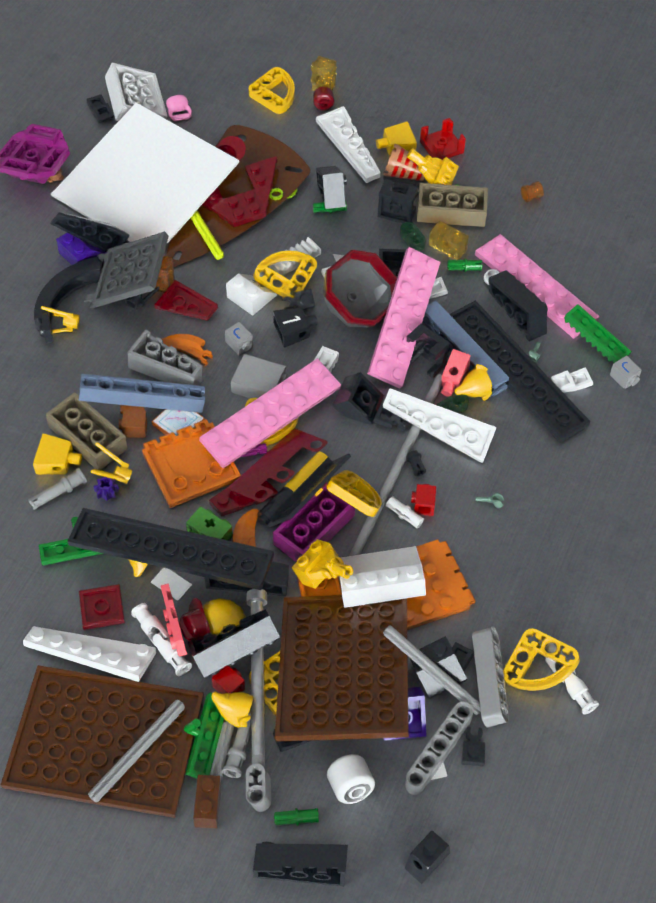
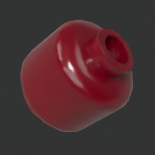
M324 86L317 88L313 94L314 106L321 111L331 109L334 105L333 91Z

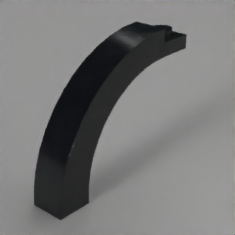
M99 257L89 258L65 268L56 274L41 290L34 308V320L37 331H40L41 337L45 336L46 343L54 342L52 333L54 313L41 309V306L57 309L59 304L72 292L86 285L99 282L102 272Z

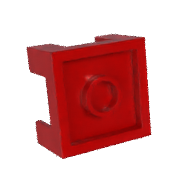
M450 118L443 120L442 130L428 134V125L421 127L420 143L432 158L443 160L445 157L449 159L464 153L466 138L463 134L460 135L459 139L456 138L453 134L454 123Z

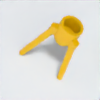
M41 306V309L54 313L53 316L63 318V325L66 328L52 329V333L73 332V329H78L80 315Z
M96 442L95 445L121 466H116L113 474L97 469L91 470V473L127 484L132 474V470L128 468L129 464L123 462L107 448Z

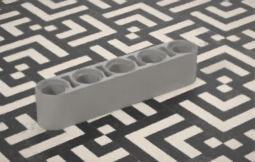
M491 626L475 631L472 634L481 717L486 727L496 726L509 721L500 640L496 628Z
M461 701L455 705L408 771L405 788L410 794L418 795L423 792L470 725L473 707L468 702ZM463 712L467 714V717H461L458 713ZM454 729L456 733L451 734L448 733L446 730ZM441 745L444 747V750H437L434 746ZM430 762L433 766L426 767L422 763ZM415 778L420 780L421 783L413 784L410 780Z

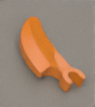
M175 334L162 338L165 345L168 347L172 346L177 351L198 359L202 365L207 366L208 364L207 360L204 359L205 357L213 358L211 351L202 349L206 344L205 340L197 336Z
M258 509L248 511L238 520L233 531L232 542L256 547L255 525L258 518Z

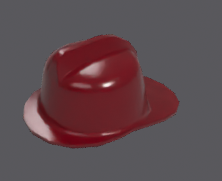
M228 136L215 146L239 161L243 158L246 151L245 143L236 136Z
M194 598L191 601L188 612L183 614L179 621L182 635L188 641L195 640L199 642L204 639L203 636L210 633L208 620L202 603L198 598Z

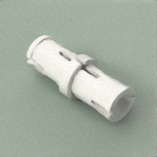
M394 496L387 501L386 507L398 514L401 520L405 519L416 529L424 522L423 517L411 510L409 505L401 503Z

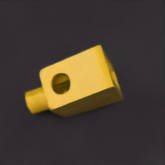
M408 121L385 128L383 138L376 139L377 149L386 148L389 156L392 149L396 150L394 144H398L408 152L412 148L416 150L417 142Z
M42 434L33 462L35 473L38 475L67 474L70 464L81 465L82 454L74 453L72 442L48 434Z

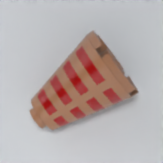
M394 144L396 150L392 149L386 165V171L388 172L384 171L383 175L424 181V175L418 170V165L407 158L409 152L398 144Z

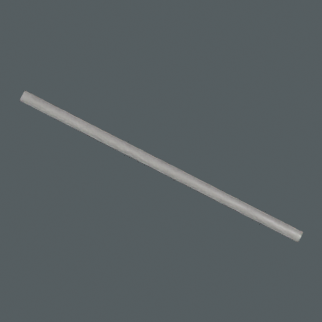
M437 374L424 401L431 404L434 403L442 387L441 374ZM412 425L380 490L379 496L382 500V505L376 516L367 517L349 556L361 554L408 457L407 454L411 451L421 430L419 427Z

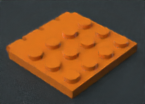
M207 419L194 423L195 429L189 425L176 430L178 436L171 432L159 437L160 443L156 439L143 443L144 449H142V454L169 508L232 484L241 476L234 462L223 469L199 441L202 435L215 427L213 422L209 423Z
M437 539L416 546L423 568L426 595L407 598L408 630L469 610L470 605L476 602L471 590L466 589L468 584L462 572H459L460 568L454 556H450L452 552L446 541L439 542Z

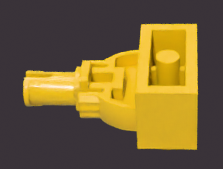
M414 148L407 155V158L418 165V170L423 173L424 178L429 184L452 185L459 166L445 157L441 160L439 158H432L429 155L424 157Z
M318 539L310 545V548L291 567L303 585L315 589L325 578L331 579L332 577L341 576L348 579L349 575L353 574V568L349 565H344L343 560L338 556L329 542Z

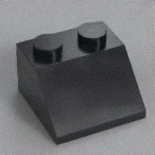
M360 372L345 377L333 406L344 417L370 425L374 421L384 395Z
M446 636L419 649L458 684L468 680ZM410 658L430 699L447 691Z

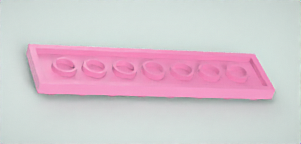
M501 234L475 250V256L488 267L499 271V273L507 270L532 293H535L541 301L545 302L548 307L547 317L573 339L581 333H576L575 328H571L569 322L565 323L564 317L577 304L595 320L599 321V315Z
M409 247L406 249L367 373L399 389L403 387L416 341L408 343L406 341L407 336L417 326L422 324L440 265L439 261Z
M317 358L202 435L199 441L224 469L339 390L341 384Z

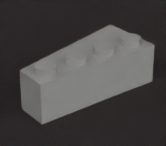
M148 330L142 333L127 352L128 368L168 383L199 386L202 382V365L185 354H179L176 348L168 347L163 343L162 339L154 338Z

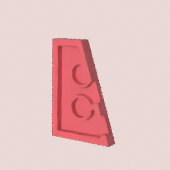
M169 584L160 585L166 606L163 613L165 621H169V623H166L169 636L173 635L169 637L172 649L177 648L179 657L187 655Z

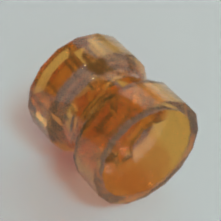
M539 181L533 182L530 186L524 185L521 187V195L524 201L529 202L533 198L543 197L544 190Z

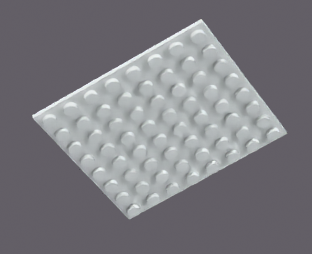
M135 103L51 193V196L89 219L110 223L130 235L126 240L127 242L165 231L169 235L168 243L238 165L239 160L140 104Z

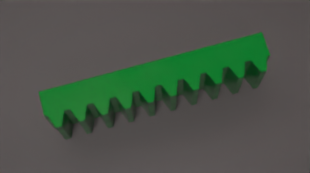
M579 304L565 315V323L569 322L570 327H574L576 333L580 332L582 338L586 337V342H591L592 347L596 346L597 351H601L603 357L607 356L609 362L613 361L614 364L631 354V350Z

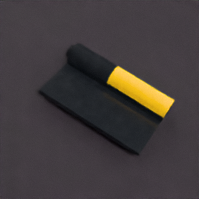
M317 452L257 513L259 523L264 527H272L290 520L314 495L317 497L323 491L321 487L343 466L351 455L348 453L332 461L323 452Z

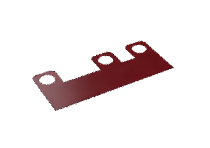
M294 428L227 489L257 502H264L273 494V490L261 486L262 483L268 478L281 483L286 482L295 472L283 467V464L302 447L318 452L328 442ZM313 441L322 442V446L319 448H311L310 444ZM280 471H287L289 473L288 477L284 479H279L276 475ZM260 490H265L268 493L264 498H256L255 494Z

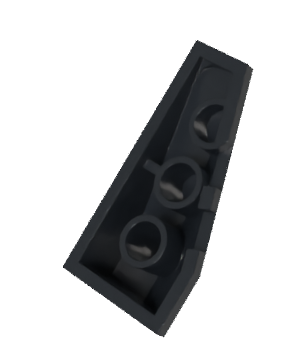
M58 212L50 223L105 252L110 248L123 245L130 236L110 223Z

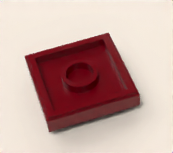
M120 584L79 591L83 630L125 623Z

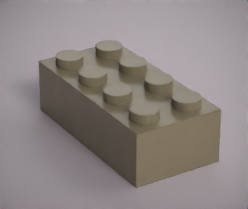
M420 183L417 222L485 227L488 188Z
M75 392L46 413L49 428L61 439L72 442L73 449L77 453L82 454V457L97 470H102L114 459L95 445L96 442L100 443L117 457L128 449L126 436L86 401H79V395Z

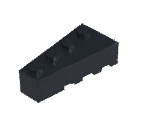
M256 843L253 878L344 887L348 845Z

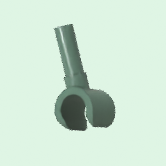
M537 342L534 349L529 351V357L535 363L540 357V354L537 353L541 345L540 342Z
M494 493L491 497H476V501L493 502L496 508L503 507L501 501H504V498L500 493Z

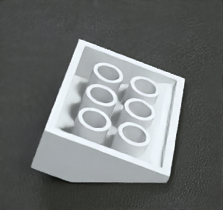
M111 63L105 75V80L116 121H119L135 103L167 119L168 116L156 74Z
M416 546L341 557L344 565H349L353 568V574L349 575L348 579L339 576L344 608L426 595L423 568Z

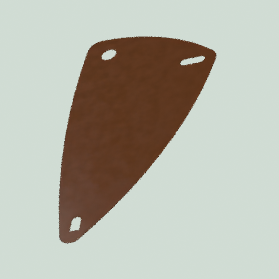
M232 125L225 131L218 143L228 136L244 135L246 137L244 141L246 151L238 165L222 181L218 189L223 199L253 190L254 188L247 175L245 166L277 156L278 162L276 163L272 189L280 188L283 191V197L279 200H273L269 197L268 215L300 186L310 174V167L294 150L278 139L249 127ZM291 166L302 169V172L296 173L285 170V167ZM280 192L272 193L273 196H279L281 194ZM202 205L197 210L219 246L237 237L263 219L233 227L226 220L221 219L217 213L209 211ZM191 218L170 240L165 257V264L169 267L179 266L211 251ZM177 251L182 252L179 260L173 259Z

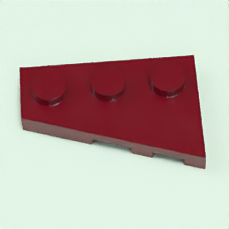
M175 280L154 304V308L208 321L218 309V304Z
M267 480L261 484V486L273 490V494L268 499L273 498L278 493ZM227 488L209 500V504L221 517L243 510L246 506L263 503ZM260 490L256 492L255 497L264 498L268 493L265 490Z

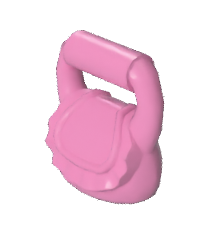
M175 95L166 100L168 115L172 121L177 122L190 119L192 110L188 105L186 96ZM188 111V113L173 116V113Z

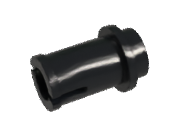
M417 450L409 452L407 454V461L410 462L414 475L420 476L419 469L423 475L426 469L421 460V453H418Z

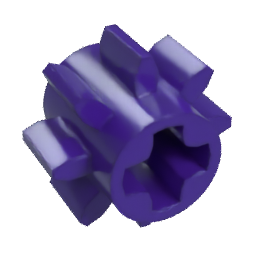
M107 477L97 479L98 485H94L97 498H103L106 501L116 498L115 492L119 491V487L115 479Z

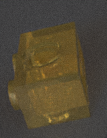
M318 56L311 65L312 90L315 91L317 88L324 86L333 91L336 86V61Z
M439 221L430 231L429 245L458 260L467 250L469 236Z

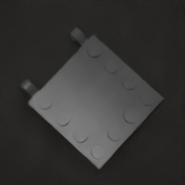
M164 231L110 248L106 254L97 255L99 261H102L101 267L103 269L96 293L87 294L84 302H91L89 307L95 308L155 290L169 235Z

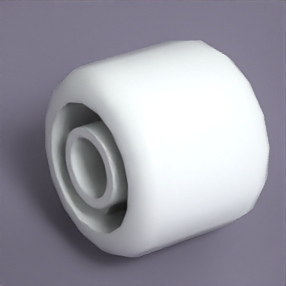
M349 754L335 760L328 768L327 778L338 801L344 804L357 803L369 796L374 790L375 780L365 759L360 755Z

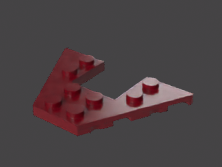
M277 156L245 166L247 175L254 188L253 190L223 199L217 187L202 206L209 211L217 213L221 219L226 220L233 227L266 217L270 192H272L273 178L275 177L276 163L278 162Z

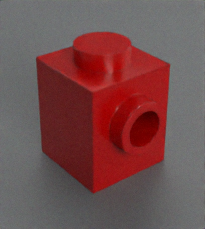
M417 484L416 492L412 491L411 503H415V513L427 516L434 515L436 486Z
M227 665L212 676V687L221 694L243 692L245 690V680L236 668L232 669Z

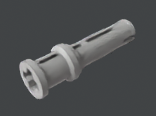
M77 468L76 472L67 477H61L60 482L29 498L28 501L33 506L32 508L36 510V508L65 492L71 493L75 487L81 484L85 485L87 480L82 471Z
M251 718L247 721V727L238 728L233 747L228 750V760L226 766L222 769V773L228 777H241V767L243 761L247 758L246 746L252 731Z

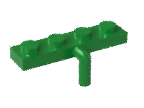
M73 517V518L71 519V523H72V527H73V528H74V526H75V523H76L78 517ZM68 539L39 544L42 566L103 554L69 546Z
M211 692L206 695L200 720L194 719L184 726L186 733L195 736L185 774L198 779V775H210L224 721L212 700Z

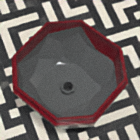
M350 250L326 270L323 285L324 299L330 312L344 325L349 327H372L386 316L397 277L376 253Z

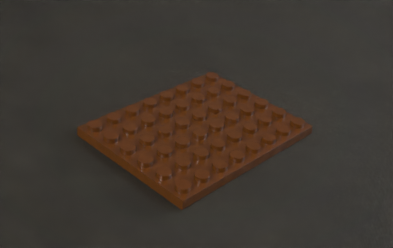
M342 595L284 597L275 726L276 741L409 737L408 656L383 634L384 630L391 625L408 640L407 598L344 608Z
M38 665L2 778L1 787L175 818L194 740L193 735L184 731V726L194 719H199L204 692ZM175 700H180L185 705V709L98 802L91 800L88 795L90 790Z

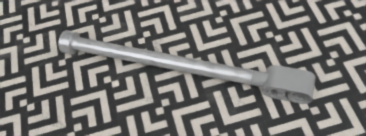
M263 589L249 590L247 592V605L251 607V615L262 611L263 606L267 604V592ZM264 646L251 655V695H253L251 705L252 765L246 770V799L258 812L266 811L271 805V776L265 769ZM259 795H263L261 800L255 802Z

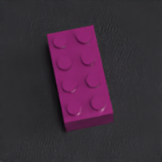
M327 482L321 487L323 491L317 497L314 495L290 520L283 522L273 532V545L295 562L310 548L313 542L317 539L329 542L355 516V507L328 491L326 488Z

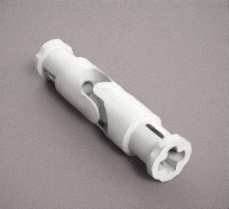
M146 603L137 605L132 610L131 615L140 622L142 630L158 648L166 662L171 663L177 676L187 673L192 668V663L187 661L184 656L179 657L177 648L172 649L169 633L158 618L150 613L148 605Z
M549 643L545 651L547 653H554L557 648L553 643ZM546 657L545 661L554 673L557 672V668L561 664ZM575 670L562 681V683L565 682L567 692L571 698L576 700L582 708L584 715L592 712L599 706V702L597 700L594 701L589 694V688L576 676Z

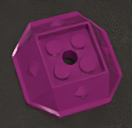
M31 124L26 127L27 129L13 135L0 151V172L21 180L44 184L50 176H55L57 171H59L60 167L69 157L70 151L60 129Z

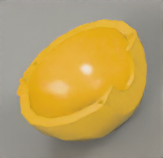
M218 598L202 605L212 634L220 633L223 627L229 624L237 626L241 619L246 618L242 608L234 601Z

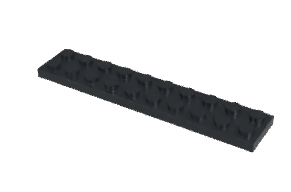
M476 300L449 314L509 377V381L505 382L508 387L560 443L589 426L590 420Z
M82 508L67 541L69 546L257 590H262L274 558V551L87 508Z

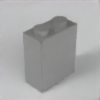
M244 354L231 380V393L247 398H259L288 378L286 366Z

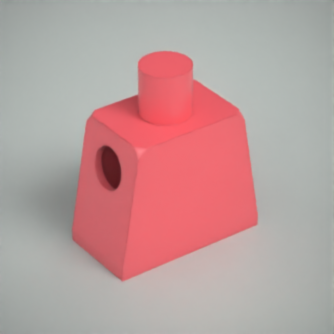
M455 349L452 350L442 374L443 389L441 393L444 396L451 397L455 389L461 385L469 373L471 355Z

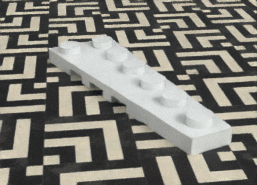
M344 106L316 117V123L366 183L380 178L381 172L370 156V152L364 146L363 140L359 137L357 129L353 126Z
M391 388L383 403V408L481 463L484 462L496 427Z
M35 626L32 627L23 640L26 647L137 682L140 681L156 655V648L145 644L139 645Z

